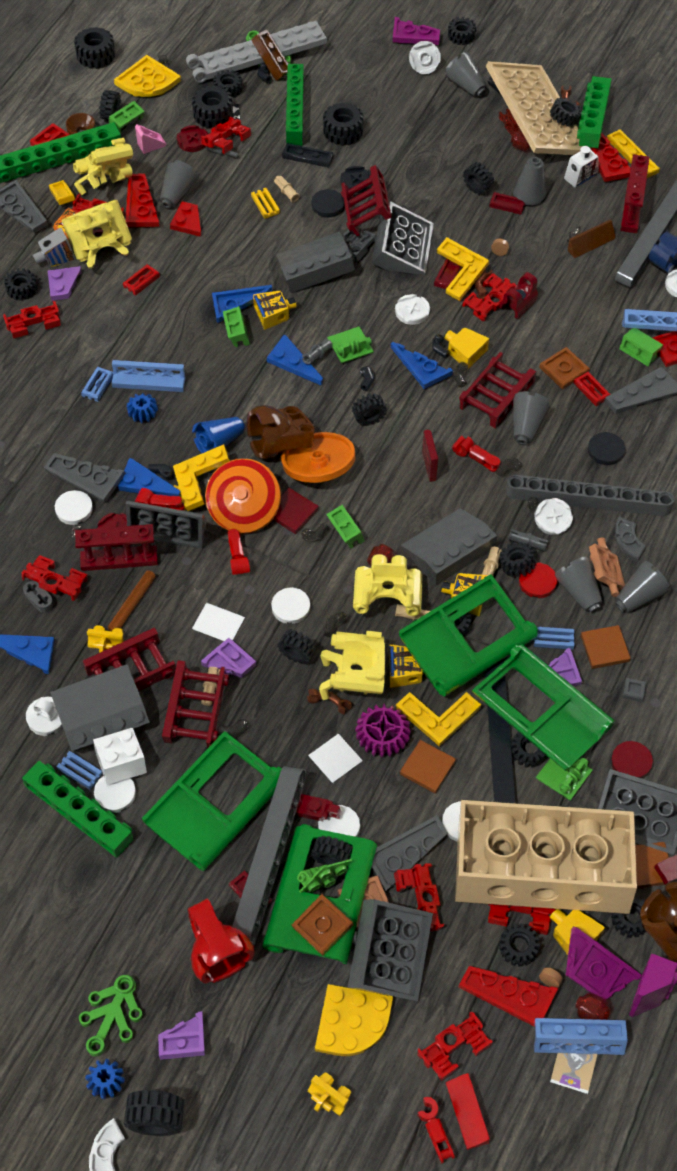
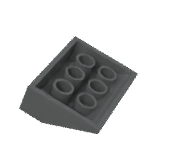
M390 202L392 217L385 220L382 215L380 216L372 263L389 271L425 275L434 223Z
M340 231L276 254L290 293L355 270L351 254Z
M126 501L127 526L153 524L154 540L202 549L207 530V519L203 514Z
M460 508L403 543L401 548L436 586L490 552L491 547L496 546L497 535L485 522Z
M127 664L50 692L71 751L94 743L93 739L149 723L143 702Z
M610 769L598 809L634 812L635 843L674 855L677 847V789ZM665 842L666 848L652 843Z
M376 899L364 900L348 988L418 1001L433 913Z

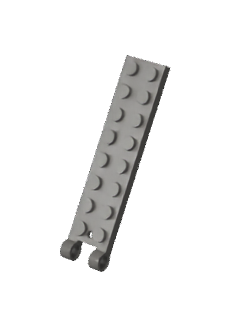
M317 21L270 34L283 56L327 43V38ZM251 40L200 56L190 54L186 58L188 67L195 69L193 76L198 83L214 78L218 72L221 74L222 70L224 72L226 70H229V72L232 70L237 71L264 62Z

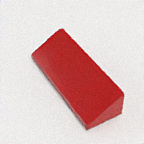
M466 1073L447 1081V1090L466 1149L469 1150L489 1144L490 1138L469 1074Z

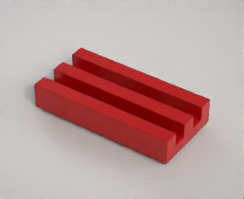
M147 264L123 282V287L125 289L128 288V291L133 292L136 296L158 279L160 273Z
M589 372L574 379V384L595 406H598L600 402L603 403L605 397L611 395Z

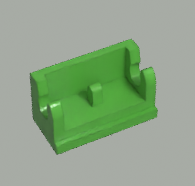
M133 101L109 116V123L115 122L121 133V128L137 118L141 120L144 110Z
M240 307L223 311L229 340L232 341L235 347H238V341H243L245 346L250 345L245 320Z
M632 328L623 336L619 349L646 366H650L659 356L657 352L662 349L663 344L640 330Z
M343 505L326 514L349 548H353L354 541H358L360 544L365 542L361 531Z

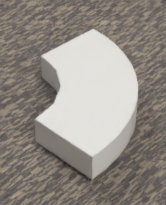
M114 1118L103 1126L94 1139L89 1155L90 1171H115L113 1165L114 1154L118 1146L125 1141V1138Z

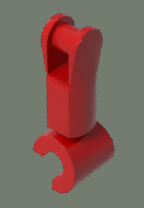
M461 435L452 446V450L458 456L464 457L469 453L470 458L491 472L498 471L500 459L475 445L469 436L465 439Z
M141 488L135 500L137 503L182 511L185 509L180 496L158 495L147 488Z
M230 529L228 531V541L232 557L230 560L232 575L250 572L249 561L247 557H244L239 531L237 529Z
M424 1097V1105L431 1108L432 1111L430 1113L419 1111L417 1116L420 1120L428 1122L425 1126L442 1164L445 1159L450 1157L454 1159L455 1155L440 1119H436L438 1113L437 1102L431 1097ZM445 1142L447 1148L440 1151L438 1145Z

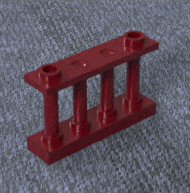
M633 154L620 231L637 233L640 210L643 207L649 156Z
M376 165L370 167V178L349 189L345 183L341 184V194L344 198L348 221L346 225L349 231H353L356 236L360 235L358 226L375 216L382 215L385 220L392 217L384 175ZM373 184L372 188L353 198V194ZM375 194L373 199L355 208L357 203ZM377 204L374 210L357 219L358 214Z
M499 352L496 357H492L486 369L459 397V409L463 410L468 403L489 414L490 426L495 429L513 409L515 394L528 391L535 383L536 371L531 368L526 374H521L503 364L502 352ZM499 369L516 378L519 382L516 385H511L493 374ZM489 380L509 391V394L502 397L484 387V385ZM480 392L498 402L499 405L497 408H491L473 397Z
M153 524L75 530V547L84 548V551H80L81 571L158 565L157 545L150 546L149 544L154 542ZM142 543L140 547H130V544ZM122 545L123 548L111 549V546ZM103 546L102 550H92L91 548Z
M155 627L83 660L84 669L87 675L90 676L92 674H101L103 669L114 666V668L121 667L122 660L129 657L132 658L141 674L140 677L133 679L138 691L173 677L176 665L174 661L166 663L156 645L160 642ZM146 649L151 651L159 668L148 672L138 654Z
M177 661L162 733L164 743L172 744L173 737L183 736L204 739L209 748L218 738L216 726L224 686H228L229 674L226 673L225 667L221 666L220 674L216 675L190 671L187 668L186 661ZM194 679L218 683L216 694L186 690V687H184L185 680ZM192 698L213 701L212 713L183 709L180 706L181 699ZM188 717L209 720V730L206 732L178 728V725H176L177 718Z

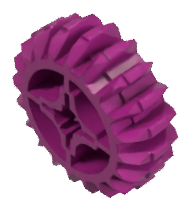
M383 704L382 708L375 705L374 710L368 707L367 713L362 712L361 718H358L356 738L359 740L361 747L365 746L366 753L372 750L373 756L376 753H380L382 758L384 753H387L390 757L392 751L398 754L399 748L404 749L405 743H408L411 731L409 728L410 723L406 721L405 714L401 715L400 709L394 711L393 705L389 709L386 708L385 704ZM383 725H384V730H385V731H384V736H382V731H381Z

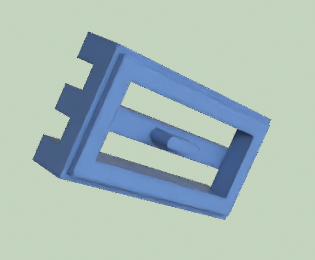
M97 367L82 390V397L88 396V399L92 400L94 398L98 402L111 382L113 372ZM95 383V386L93 387L92 391L89 392L91 387Z
M537 627L538 636L534 639V647L574 649V629ZM538 639H548L550 641H542ZM562 640V641H569V642H556V641Z
M71 751L67 753L66 758L62 759V763L57 765L58 770L89 790L102 776L101 770ZM70 760H73V761H75L76 763H78L79 765H81L82 767L86 768L87 770H89L90 772H92L93 774H95V776L92 775L91 773L87 772L86 770H84V769L81 768L80 766L76 765L75 763H73V762L70 761ZM66 765L70 766L71 768L75 769V770H76L77 772H79L80 774H82V775L86 776L87 778H89L91 781L88 782L87 780H85L84 778L80 777L79 775H77V774L74 773L73 771L69 770V769L66 768L65 766H66Z

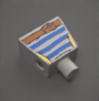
M62 228L41 239L38 244L42 251L33 254L37 264L46 260L51 268L76 260Z

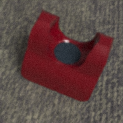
M525 272L519 279L517 286L514 289L510 288L504 294L499 308L502 310L508 304L515 312L514 318L518 320L537 300V278L531 273Z

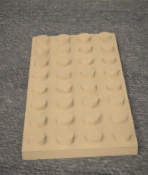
M488 61L486 68L533 153L563 155L579 153L583 146H579L580 139H577L578 127L576 124L572 127H567L566 124L563 126L561 125L562 123L559 122L558 124L557 120H553V117L550 116V110L555 100L560 98L542 65Z

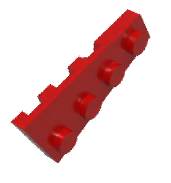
M601 133L599 148H589L599 158V172L604 182L630 177L631 168L628 165V161L625 158H621L619 151L610 145V141Z
M132 174L131 177H128L126 224L128 227H160L145 174Z
M472 966L468 967L459 984V988L534 1027L535 1018L545 1017L558 990L556 987H546L539 985L540 983L518 980L516 977H506L498 975L496 972Z

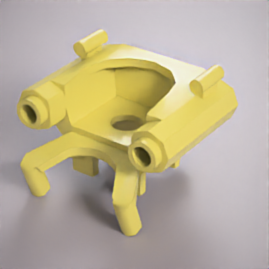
M124 138L112 140V145L114 146L95 149L89 156L76 160L73 163L75 173H88L74 183L81 195L86 193L81 184L84 180H89L95 189L100 185L98 177L101 184L107 182L105 174L110 175L112 183L132 176V168L126 162L127 159L133 157V150L131 145L125 143Z
M118 200L100 204L61 220L76 259H79L80 262L88 260L86 264L89 269L94 268L96 253L103 247L111 246L122 255H129L128 249L124 246L131 244L130 240L132 237ZM95 227L102 228L103 234L100 237L93 235Z
M384 555L373 556L371 568L362 566L358 567L355 571L353 608L357 613L364 614L369 610V604L376 599L391 597L398 599L406 606V613L409 616L418 615L422 604L421 571L417 569L407 570V559L401 555L394 556L391 559V563H387V557ZM389 584L393 585L394 587L391 589H385L382 585Z
M366 631V635L345 632L332 634L331 646H334L335 649L343 650V654L324 650L320 654L323 666H329L330 661H332L338 667V671L335 674H331L330 679L323 682L319 687L323 700L329 699L328 689L332 687L333 689H339L341 692L348 690L364 692V694L383 693L385 643L384 637H381L382 632ZM357 664L363 670H352L351 666Z

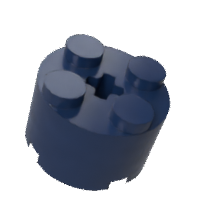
M665 232L659 238L661 240L658 245L654 244L651 249L649 260L665 272L670 273L675 266L677 267V237L672 233Z

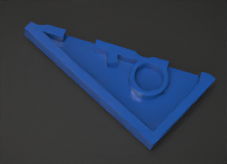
M272 285L212 293L217 323L224 320L223 311L240 307V310L250 306L253 304V294L273 292Z
M283 335L268 355L267 362L321 386L323 384L322 376L311 364L308 365L303 362V354L286 335Z
M391 343V349L423 389L453 375L451 368L445 369L439 366L438 362L430 360L416 351L412 353L401 344Z
M129 458L124 470L126 474L118 485L120 491L139 493L141 488H147L154 494L181 497L180 490L132 458Z
M0 635V648L6 650L9 655L19 660H24L28 665H34L42 669L43 673L49 674L54 647L53 637Z

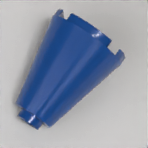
M238 417L198 422L192 429V432L196 433L194 442L201 454L223 444L226 447L244 433L245 424Z

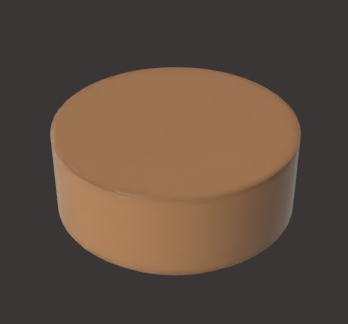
M504 239L494 240L491 246L492 252L499 256L506 255L509 249L508 242Z
M543 968L539 975L540 980L549 987L558 988L563 980L560 973L552 968Z

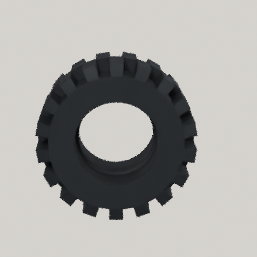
M89 27L88 29H83L82 32L75 36L74 44L77 60L83 66H88V68L105 67V65H109L114 60L115 46L113 35L110 31L105 30V28Z
M206 86V88H201L200 91H196L195 95H193V117L197 123H200V126L214 128L220 123L224 124L229 121V117H233L232 97L230 92L223 89V87Z
M339 102V104L335 103L333 106L327 107L323 114V133L325 137L328 138V141L340 145H350L352 142H357L363 135V112L359 107L348 102Z
M140 1090L132 1092L127 1096L124 1126L133 1132L144 1135L170 1136L182 1131L185 1100L165 1091Z

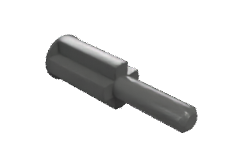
M214 145L213 148L207 146L206 148L208 151L224 155L222 148ZM233 151L225 153L235 158L239 156L238 153Z

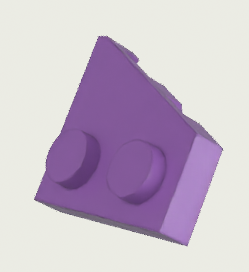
M80 266L48 270L51 301L69 299L72 293L71 290L77 283L76 279L78 275H81Z
M227 638L201 660V664L207 668L217 667L221 669V666L225 667L226 673L242 678L256 666V661L234 641Z
M567 648L560 657L551 661L549 666L571 685L578 686L581 685L582 680L571 649Z
M202 1012L196 1013V1017L185 1023L182 1021L175 1025L173 1029L166 1030L158 1035L160 1060L205 1055Z

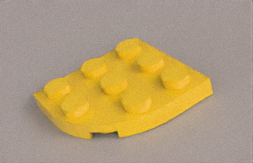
M146 55L116 77L114 84L135 97H151L163 95L181 81V76Z
M328 984L315 1051L336 1056H354L364 1053L365 1050L377 1044L387 1029L393 996Z

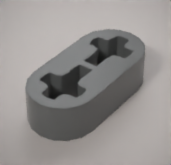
M29 581L23 586L26 599L38 611L46 613L53 608L51 595L46 590L39 588L38 582ZM29 590H36L37 594L35 595L32 591L29 592ZM40 599H42L44 602H47V604H41Z

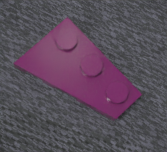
M395 17L392 42L417 44L420 41H429L434 45H439L440 29L426 25L417 26L412 21L404 22L400 21L399 17Z

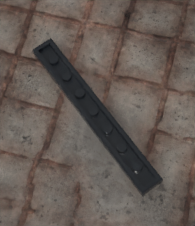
M504 659L485 670V678L502 665ZM504 676L491 688L507 702L506 678ZM487 705L494 802L516 804L509 723Z

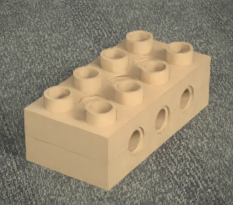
M461 800L458 822L455 902L630 913L637 889L634 812Z

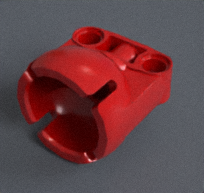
M208 898L187 908L191 928L196 939L191 954L192 970L200 981L204 984L210 981L213 983L219 982L244 968L245 962H250L253 959L255 952L250 939L240 929L230 925H223L221 921H218Z

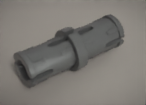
M324 339L318 345L312 346L310 351L302 355L304 357L302 358L303 362L309 365L315 359L323 357L324 353L333 347L332 342L329 339Z
M511 529L508 538L509 541L523 542V545L527 543L532 548L544 552L548 544L547 539L545 540L533 536L532 533L526 534Z

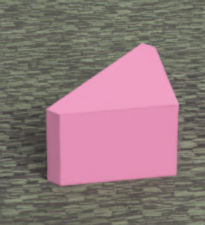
M138 124L135 126L137 144L143 154L166 146V142L161 134Z

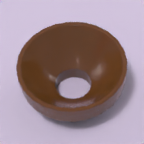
M86 113L73 114L66 120V129L71 135L78 133L79 130L95 128L94 118Z

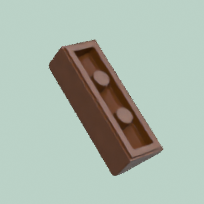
M268 30L254 36L251 41L274 79L277 81L286 76L288 63Z
M610 219L570 238L568 252L574 258H577L614 240L615 232L612 220Z

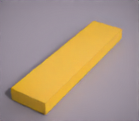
M621 130L607 135L610 144L630 164H632L633 154L647 156ZM650 158L647 178L658 174L660 170Z

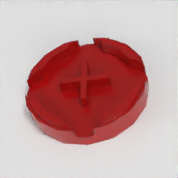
M536 563L535 568L531 569V573L526 572L525 576L520 574L519 586L530 597L544 598L550 596L555 591L557 585L555 571L546 564Z

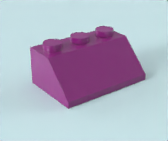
M651 953L640 978L628 1016L635 1017L660 1006L663 999L668 1000L677 981L676 962Z

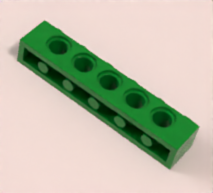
M288 64L286 143L303 146L304 64Z
M592 76L591 83L588 82L579 129L577 131V139H580L579 146L599 148L612 78Z
M38 761L22 777L25 787L117 858L133 841L130 826L124 822L122 824L118 822L116 816L109 810L104 811L95 799L92 798L90 800L87 798L81 788H74L64 775L59 776L56 774L55 769L50 764H43L41 761ZM47 782H53L51 785L45 786ZM64 793H67V794H68V795H67L66 797H64V798H60V797H59L61 794H64ZM83 805L81 809H75L76 806ZM93 817L99 818L97 821H90V819ZM108 829H114V832L110 834L105 833Z

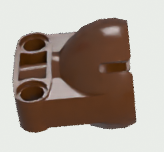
M263 405L253 408L247 415L248 437L260 436L262 438L261 440L250 442V447L258 458H273L281 454L283 450L300 447L310 448L313 446L314 426L298 407L287 406L283 409H276L272 406Z
M671 882L665 885V889L671 897H666L661 889H657L645 900L640 910L642 925L648 934L652 936L669 960L677 963V882Z

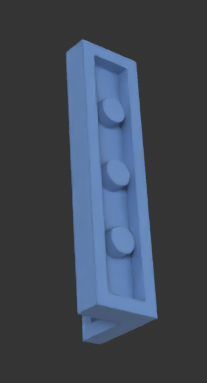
M625 309L622 327L677 331V312Z
M112 361V388L183 392L185 370L182 364ZM118 367H124L126 370H120ZM136 368H141L144 371H138ZM154 369H159L162 372H156ZM172 370L180 371V373H173Z
M535 1018V1053L625 1054L628 1041L625 1020Z

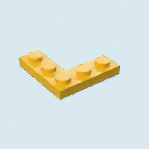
M446 237L437 248V253L463 267L446 288V294L461 301L489 265V260Z
M224 444L173 466L187 511L205 504L197 476L230 461Z
M409 692L396 704V709H400L402 715L405 714L409 721L440 747L481 709V704L466 692L438 717Z

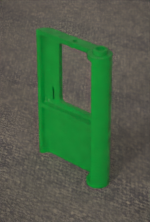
M490 574L399 630V636L437 692L445 697L509 656L511 649L515 645H526L537 638L538 629L534 623L523 619L495 578ZM494 598L511 620L515 629L481 651L474 652L455 626L454 621L487 600Z
M523 644L515 645L509 653L511 655L510 658L478 684L472 692L563 770L567 771L611 729L615 720ZM512 669L521 673L555 703L535 722H530L491 688Z
M224 731L142 817V821L198 869L205 871L274 795L282 768L268 766ZM235 754L261 773L264 778L230 815H225L198 792L227 760Z
M307 824L297 826L262 947L274 953H282L284 949L338 960L342 964L347 965L377 844L369 839L315 829ZM319 836H325L326 838L330 836L332 839L337 838L338 841L342 840L345 842L344 844L351 845L353 850L350 858L352 862L348 865L340 897H325L348 917L354 925L322 956L291 925L320 896L307 892L300 893L299 887L301 882L298 881L297 876L305 869L312 841Z

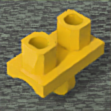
M96 625L93 629H88L87 631L88 647L99 649V653L123 642V630L120 628H114L111 632L105 631L103 626Z
M326 1072L320 1077L315 1075L307 1091L312 1095L311 1099L317 1103L314 1110L319 1112L324 1108L328 1112L332 1110L341 1116L346 1108L351 1091L345 1086H341L337 1091L332 1088L334 1079Z

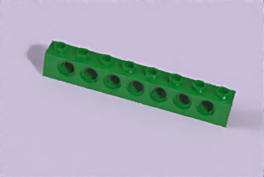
M115 122L0 155V183L83 159L89 156L95 149L114 146L112 145V140L120 139L121 134Z

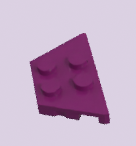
M572 927L566 976L601 1001L608 999L614 992L622 990L626 987L625 985L633 980H638L642 976L579 928Z

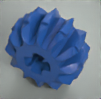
M135 393V398L130 397L129 403H127L129 417L133 418L134 422L140 420L142 424L145 420L149 422L150 418H155V413L158 411L155 398H152L150 394L145 396L144 393L139 396Z
M106 1058L104 1064L101 1065V1062L97 1060V1068L90 1066L89 1071L92 1074H88L85 1077L89 1081L86 1085L87 1089L92 1090L94 1097L100 1094L101 1099L104 1100L106 1094L109 1093L110 1097L113 1098V1091L121 1092L122 1089L119 1084L125 1082L124 1077L121 1076L124 1073L123 1069L118 1068L116 1061L110 1065L109 1059ZM108 1075L109 1080L106 1079L107 1082L102 1083L101 1078L104 1079L103 1076Z

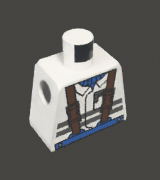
M588 146L581 147L580 152L570 158L564 179L576 188L598 175V156Z

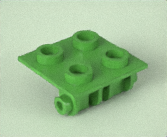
M360 327L327 337L332 342V348L341 363L374 353L370 346L372 344L370 337H365Z
M585 758L578 759L567 771L563 770L552 759H549L536 776V779L568 800H571L590 775L592 769L588 767L587 764L589 762Z
M352 859L301 871L297 879L302 883L303 888L299 892H314L320 887L328 888L336 882L335 879L347 871L346 867L352 862Z

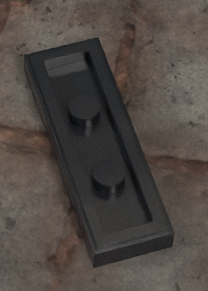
M286 143L282 158L329 168L333 159V152Z

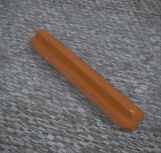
M150 570L145 572L108 625L109 631L112 632L114 628L122 627L156 577L154 572Z

